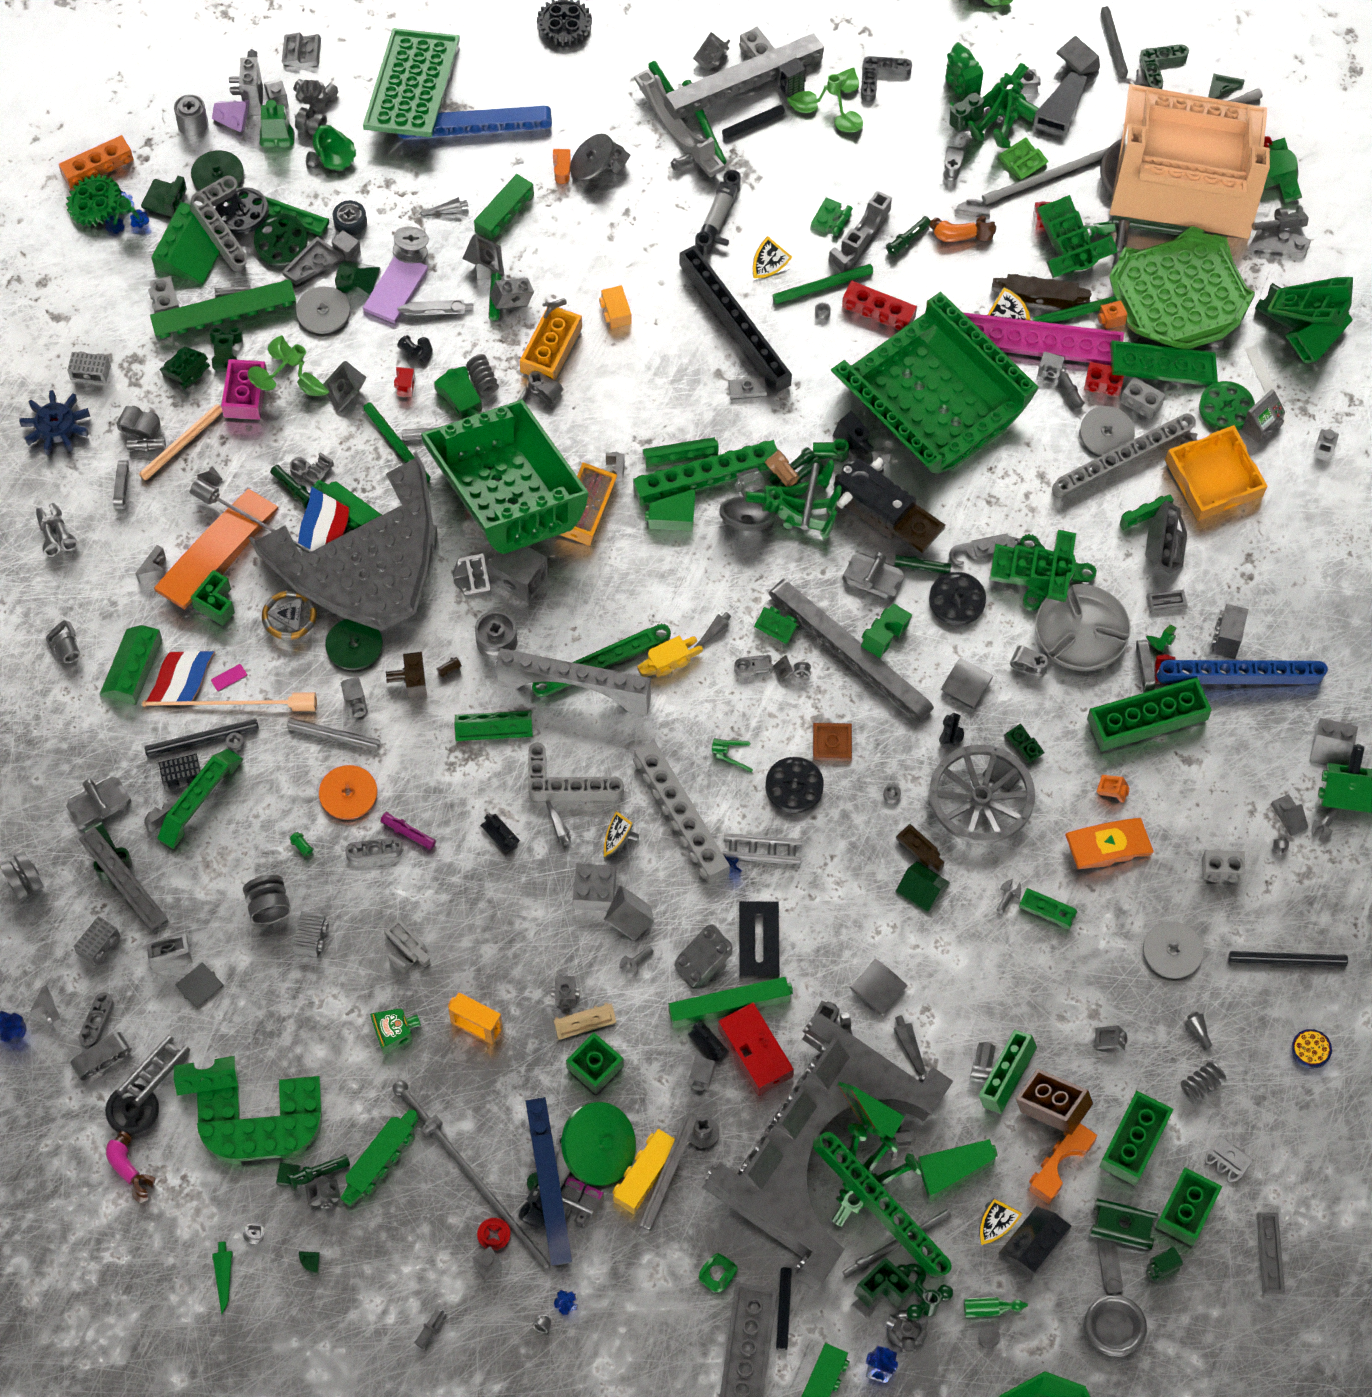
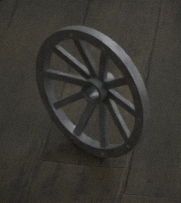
M970 745L951 752L938 764L931 778L929 799L935 817L948 832L968 842L989 844L1006 840L1024 827L1033 811L1035 787L1028 769L1010 752L991 745ZM972 755L990 756L982 785L979 784L970 757ZM964 758L974 789L948 769V767L957 760ZM996 758L1005 761L1013 767L990 788L988 787ZM944 773L969 794L939 791L938 783L942 774ZM1017 774L1022 778L1026 788L1025 791L993 794ZM977 796H983L985 800H980ZM938 797L969 802L945 814ZM1027 797L1026 806L1022 814L994 802ZM989 807L1017 821L1011 826L1000 830ZM974 808L968 830L959 827L951 821L956 816ZM980 811H984L994 833L974 832Z

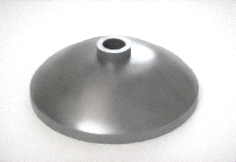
M745 497L728 499L720 506L719 513L721 518L730 526L740 530L754 531L764 529L775 520V511L772 513L762 511V503L746 502Z

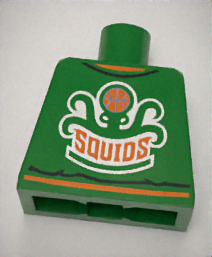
M402 1008L370 1014L383 1055L412 1040L410 1029L421 1026L418 1015L406 1018Z

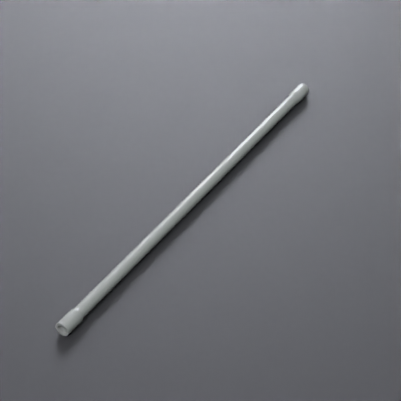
M1257 88L1228 101L1245 104L1262 98L1263 94L1261 89ZM1109 147L999 190L983 194L982 201L985 205L990 204L1015 192L1103 158Z

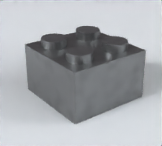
M1226 604L1224 610H1220L1211 646H1214L1213 654L1236 658L1242 642L1249 609Z
M576 863L573 909L608 911L614 899L616 866Z

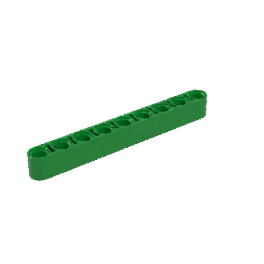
M825 1132L814 1139L813 1148L931 1277H941L950 1272L952 1265L949 1258L833 1133ZM823 1139L827 1140L828 1148L823 1145ZM837 1154L842 1157V1163L837 1160ZM851 1169L856 1172V1179L852 1177ZM865 1185L869 1186L870 1194L866 1192ZM880 1200L884 1203L885 1209L880 1207ZM894 1216L899 1219V1225L895 1224ZM908 1231L912 1233L913 1240L909 1239ZM922 1247L926 1248L927 1256L923 1254ZM937 1262L941 1265V1272L937 1269Z

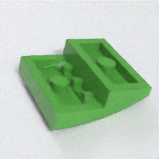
M1027 137L998 156L1001 162L1020 180H1023L1049 162L1039 148L1035 149Z

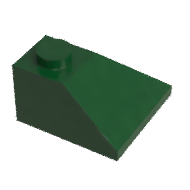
M344 261L339 265L335 277L336 289L342 293L369 298L375 288L381 268Z

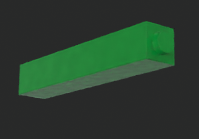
M785 976L668 1003V1011L673 1028L726 1017L753 1002L757 1009L790 1002L793 988L791 982L787 983Z

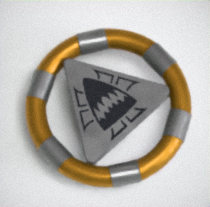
M287 590L279 592L268 599L263 607L261 618L266 631L272 636L282 640H294L306 635L313 628L317 618V610L313 601L296 591ZM297 598L291 602H288L282 606L270 610L273 607V605L280 599ZM302 601H304L310 611V618L304 627L299 630ZM268 615L295 632L277 631L273 628Z

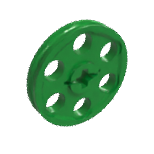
M1220 381L1211 384L1204 390L1199 402V411L1202 419L1210 427L1220 431L1234 425L1238 431L1243 428L1245 420L1237 421L1235 416L1241 415L1246 419L1248 411L1255 405L1252 394L1244 386L1231 381ZM1234 389L1237 393L1230 395L1227 390ZM1214 391L1217 392L1219 396L1217 398H1213L1209 395V393ZM1245 400L1249 402L1250 405L1244 407L1240 404V401ZM1206 406H1211L1214 409V411L1207 412L1204 408ZM1224 418L1227 423L1220 424L1217 419Z

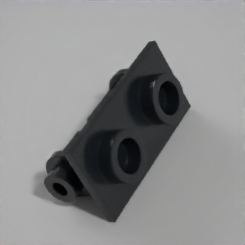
M489 813L484 817L486 821L480 826L505 853L520 842L517 836L496 814L491 815Z
M699 1022L692 1027L694 1030L688 1033V1036L708 1059L715 1061V1063L729 1053L704 1022L701 1024Z

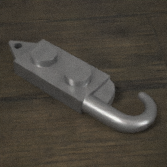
M1008 533L972 540L968 543L953 546L949 552V558L954 564L963 565L964 561H959L955 558L957 552L966 551L972 559L979 560L993 557L995 544L1014 548L1015 545L1020 544L1021 539L1008 536Z

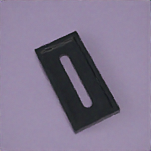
M739 901V978H779V902ZM757 915L763 917L762 962H757L755 959V917Z

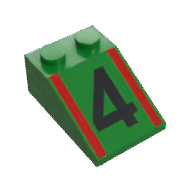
M839 1081L837 1086L860 1123L866 1126L865 1130L883 1139L885 1136L893 1138L905 1116L855 1086Z

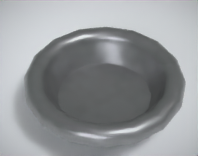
M1106 1295L1097 1299L1088 1308L1084 1318L1085 1333L1089 1342L1099 1352L1109 1356L1123 1357L1135 1352L1143 1344L1147 1333L1146 1318L1142 1309L1133 1300L1122 1295Z

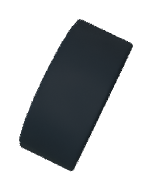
M353 200L343 201L334 208L332 213L333 221L338 232L343 230L349 235H356L366 227V210L359 202Z

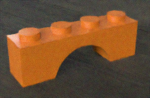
M1081 1123L1072 1135L1066 1132L1063 1134L1066 1137L1062 1142L1058 1141L1052 1149L1054 1154L1051 1158L1047 1156L1042 1162L1041 1167L1043 1169L1039 1174L1035 1172L1029 1180V1183H1031L1029 1191L1048 1205H1050L1063 1185L1058 1174V1164L1070 1156L1085 1157L1097 1139L1098 1135Z

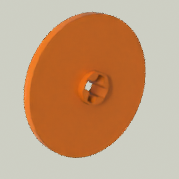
M344 765L337 767L326 774L320 784V803L324 810L335 818L343 820L359 818L369 812L376 802L377 785L375 779L367 770L359 766ZM350 789V795L347 796L346 790Z

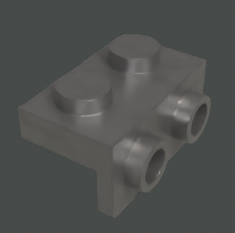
M710 32L692 59L708 71L712 67L716 68L722 60L720 56H724L729 50L728 44L731 40L727 39L724 42L714 33Z

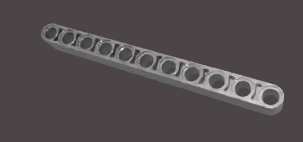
M781 579L768 592L774 602L793 618L797 619L800 624L914 720L921 722L934 709L933 704L876 655L862 648V643L788 581Z

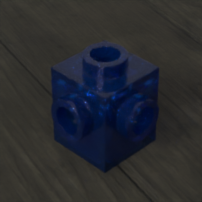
M1 1010L0 1040L6 1043L14 1042L17 1044L27 1031L23 1017L17 1013L9 1014Z
M877 1346L872 1352H869L866 1358V1364L868 1365L866 1377L886 1384L897 1370V1352L884 1346Z

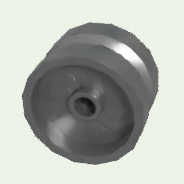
M489 611L477 620L475 625L476 644L482 655L489 659L497 660L500 648L513 651L516 649L518 643L516 623L510 615L502 611Z
M23 849L13 856L17 864L16 867L8 858L0 861V868L18 900L28 896V890L24 883L27 882L33 891L44 887L35 865L31 859L29 860Z

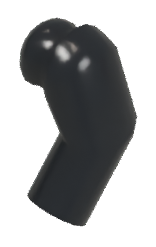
M421 337L417 341V344L422 348L418 360L425 363L431 355L433 348L427 337Z

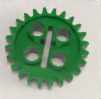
M92 174L89 180L87 177H85L84 182L79 180V186L73 185L75 190L69 191L71 196L66 198L69 201L66 203V206L68 207L67 211L70 217L77 224L80 223L82 226L87 224L88 227H91L93 223L97 227L98 222H101L103 225L105 219L110 221V215L115 216L114 210L118 209L117 202L122 196V190L112 177L108 178L107 175H104L102 178L98 174L97 178H95Z

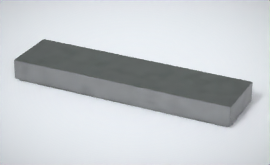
M1258 1212L1256 1217L1263 1296H1284L1285 1286L1278 1213Z

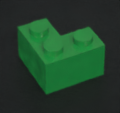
M212 570L190 597L194 609L222 626L235 613L232 601L225 598L231 590L229 579Z

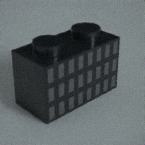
M797 57L779 66L778 89L786 99L805 89L806 67Z
M197 754L158 762L165 791H175L180 787L189 786L201 771Z

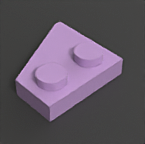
M250 100L217 101L214 103L211 119L242 132L245 130Z

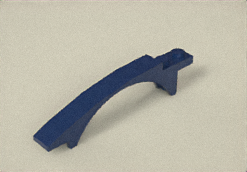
M546 1097L525 1100L551 1266L572 1263Z

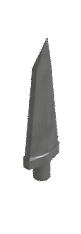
M899 1015L895 1017L898 1026L893 1028L894 1032L898 1036L916 1071L922 1075L925 1068L912 1023L906 1024L903 1016Z

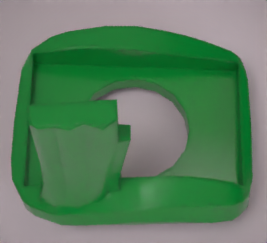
M716 1253L702 1266L698 1278L706 1287L719 1293L728 1286L737 1273L738 1267L724 1255ZM716 1265L722 1266L726 1271L719 1281L712 1279L709 1274L710 1269Z

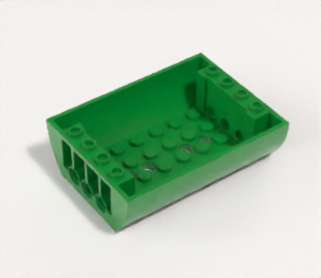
M523 399L421 433L422 441L427 451L488 542L498 552L506 554L571 531L580 520L587 505L588 491Z

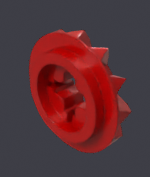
M500 1218L486 1219L478 1228V1241L484 1248L491 1247L492 1250L498 1251L505 1247L510 1240V1228ZM488 1229H490L493 1232L499 1231V1240L495 1239L494 1237L489 1239L490 1232Z

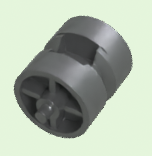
M304 107L300 108L297 115L294 116L296 118L295 128L304 132L308 130L309 134L314 135L318 126L326 125L327 123L326 115L319 112L313 113L312 110Z

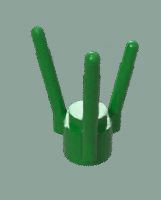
M714 738L712 753L716 754V758L723 759L747 771H753L752 768L724 756V753L728 754L729 745L750 746L751 743L749 741Z

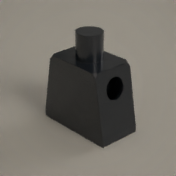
M852 411L838 421L832 436L835 439H845L849 444L850 452L856 453L860 449L865 455H868L874 449L868 442L871 434L870 431Z

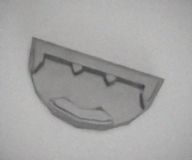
M966 199L965 202L958 204L955 210V214L972 217L984 215L986 219H990V209L983 204V201L978 199Z

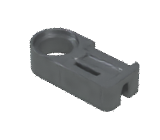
M769 654L739 658L734 664V672L739 677L753 676V673L758 674L770 671L771 674L773 672L772 658ZM739 664H746L748 669L740 671L737 667Z

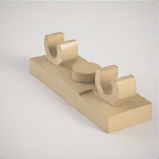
M604 1003V1006L601 1007L594 1006V1009L591 1008L573 1015L565 1014L566 1017L560 1019L555 1017V1020H553L558 1040L616 1023L612 1003Z

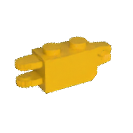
M679 635L650 649L648 659L639 664L637 670L642 677L654 674L657 678L666 676L672 670L688 665L691 662V658L702 653L703 648L696 646L688 650L689 647L698 641L697 638L692 636L682 640Z

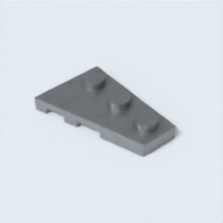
M1278 227L1257 230L1248 251L1261 250L1269 254L1271 252H1280L1282 255L1304 257L1311 239L1285 229L1280 230Z
M316 237L282 271V275L287 279H291V282L297 285L341 262L345 257L325 241Z

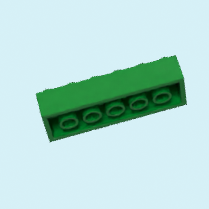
M1196 677L1090 708L1087 720L1102 752L1207 721L1212 709Z

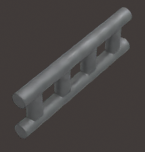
M724 833V841H730L729 851H723L726 859L801 865V857H796L795 855L796 846L802 847V839ZM737 842L749 843L748 853L737 852ZM757 843L769 844L768 854H756ZM776 845L788 846V856L776 855Z
M167 1035L118 1088L117 1093L123 1096L126 1092H129L136 1097L133 1103L139 1107L174 1069V1066L187 1055L190 1048L184 1045L181 1049H178L171 1044L174 1041L173 1037ZM164 1050L174 1055L168 1063L158 1058ZM152 1064L162 1069L155 1077L146 1072ZM139 1078L149 1083L143 1091L133 1086Z

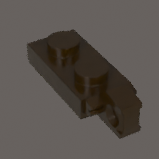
M911 824L896 836V840L926 866L931 865L938 872L944 867L945 862L939 857L941 854L938 852V848Z

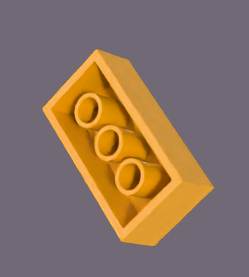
M559 307L554 309L546 319L544 318V312L519 360L521 373L529 375L531 372L539 371L556 381L582 329L581 315Z

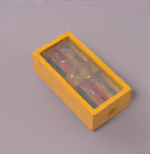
M582 462L577 477L588 491L587 505L576 526L571 531L560 535L591 546L614 489L617 475Z

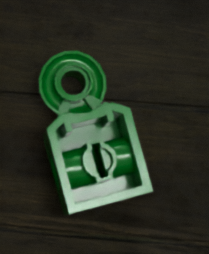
M960 42L954 43L951 51L947 53L948 61L945 79L953 87L956 96H959L963 101L972 93L981 94L984 72L968 48Z

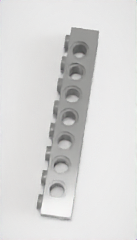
M655 740L634 750V765L637 769H641L643 780L652 787L653 797L655 800L659 799L662 804L660 805L662 812L671 819L670 825L672 829L678 831L680 842L683 847L687 846L690 851L689 857L693 863L696 862L699 866L698 871L702 879L706 878L710 884L730 874L729 863ZM655 764L656 767L650 768L648 765ZM663 779L666 782L658 783L657 780ZM674 795L675 798L668 799L666 796ZM678 810H681V811H684L685 813L679 815V814H676L675 812L678 811ZM692 826L694 829L686 830L685 827ZM696 842H702L703 845H702V846H696V845H694V843H696ZM711 858L713 861L705 862L704 859Z

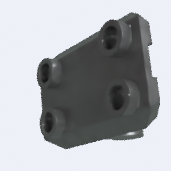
M877 552L874 558L863 553L853 555L842 579L850 585L885 599H894L905 576L899 567L885 562L887 558L885 554Z
M108 776L97 783L90 778L83 782L84 790L69 798L66 807L78 828L83 829L125 808L130 804L131 798L119 778Z
M707 925L678 955L674 966L692 987L703 986L715 972L720 973L727 967L725 961L732 955V943L726 939L716 925Z

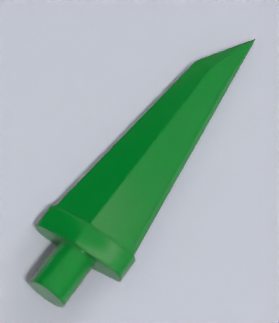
M224 1241L218 1242V1252L212 1254L221 1315L229 1302L233 1257L232 1251H226V1242Z

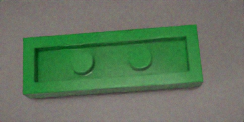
M1170 494L1160 496L1149 504H1142L1138 509L1126 511L1122 515L1119 525L1122 530H1125L1156 515L1165 501L1173 504L1174 499Z

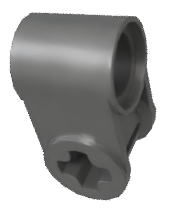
M947 146L943 172L946 179L955 180L958 178L963 161L964 148Z
M539 371L531 372L528 376V388L531 390V393L540 397L548 404H553L563 391V387L559 382L552 380Z
M1017 646L1010 660L1011 667L1035 677H1042L1047 671L1048 658L1046 655L1025 646Z

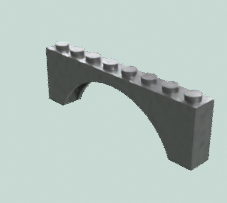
M500 648L496 662L498 686L517 689L520 686L533 682L572 684L601 693L619 703L628 712L647 716L651 701V678Z

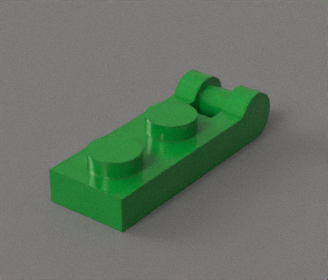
M1026 888L1019 904V908L1059 924L1064 929L1071 928L1072 918H1075L1078 912L1069 905L1029 888ZM1060 911L1065 913V917L1059 915Z

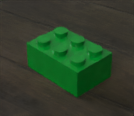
M1184 1167L1155 1228L1193 1247L1222 1186Z

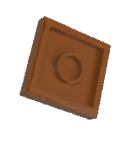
M813 723V760L852 761V723Z

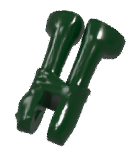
M808 447L803 448L801 454L790 463L794 470L807 463L806 466L796 472L800 478L795 485L801 483L800 480L811 474L813 463L820 465L818 475L821 474L824 468L819 458L815 457L813 451ZM770 474L768 481L772 485L778 484L776 487H786L777 474Z

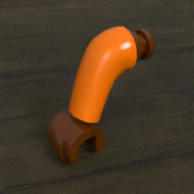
M984 215L976 220V224L975 222L952 224L946 220L942 221L939 217L933 218L929 224L930 228L934 230V235L939 240L949 243L974 237L980 241H989L993 239L997 229L995 222L986 223Z

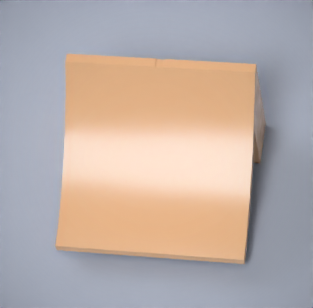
M1129 84L1109 215L1188 227L1194 226L1206 232L1249 239L1270 168V148L1264 147L1267 108Z

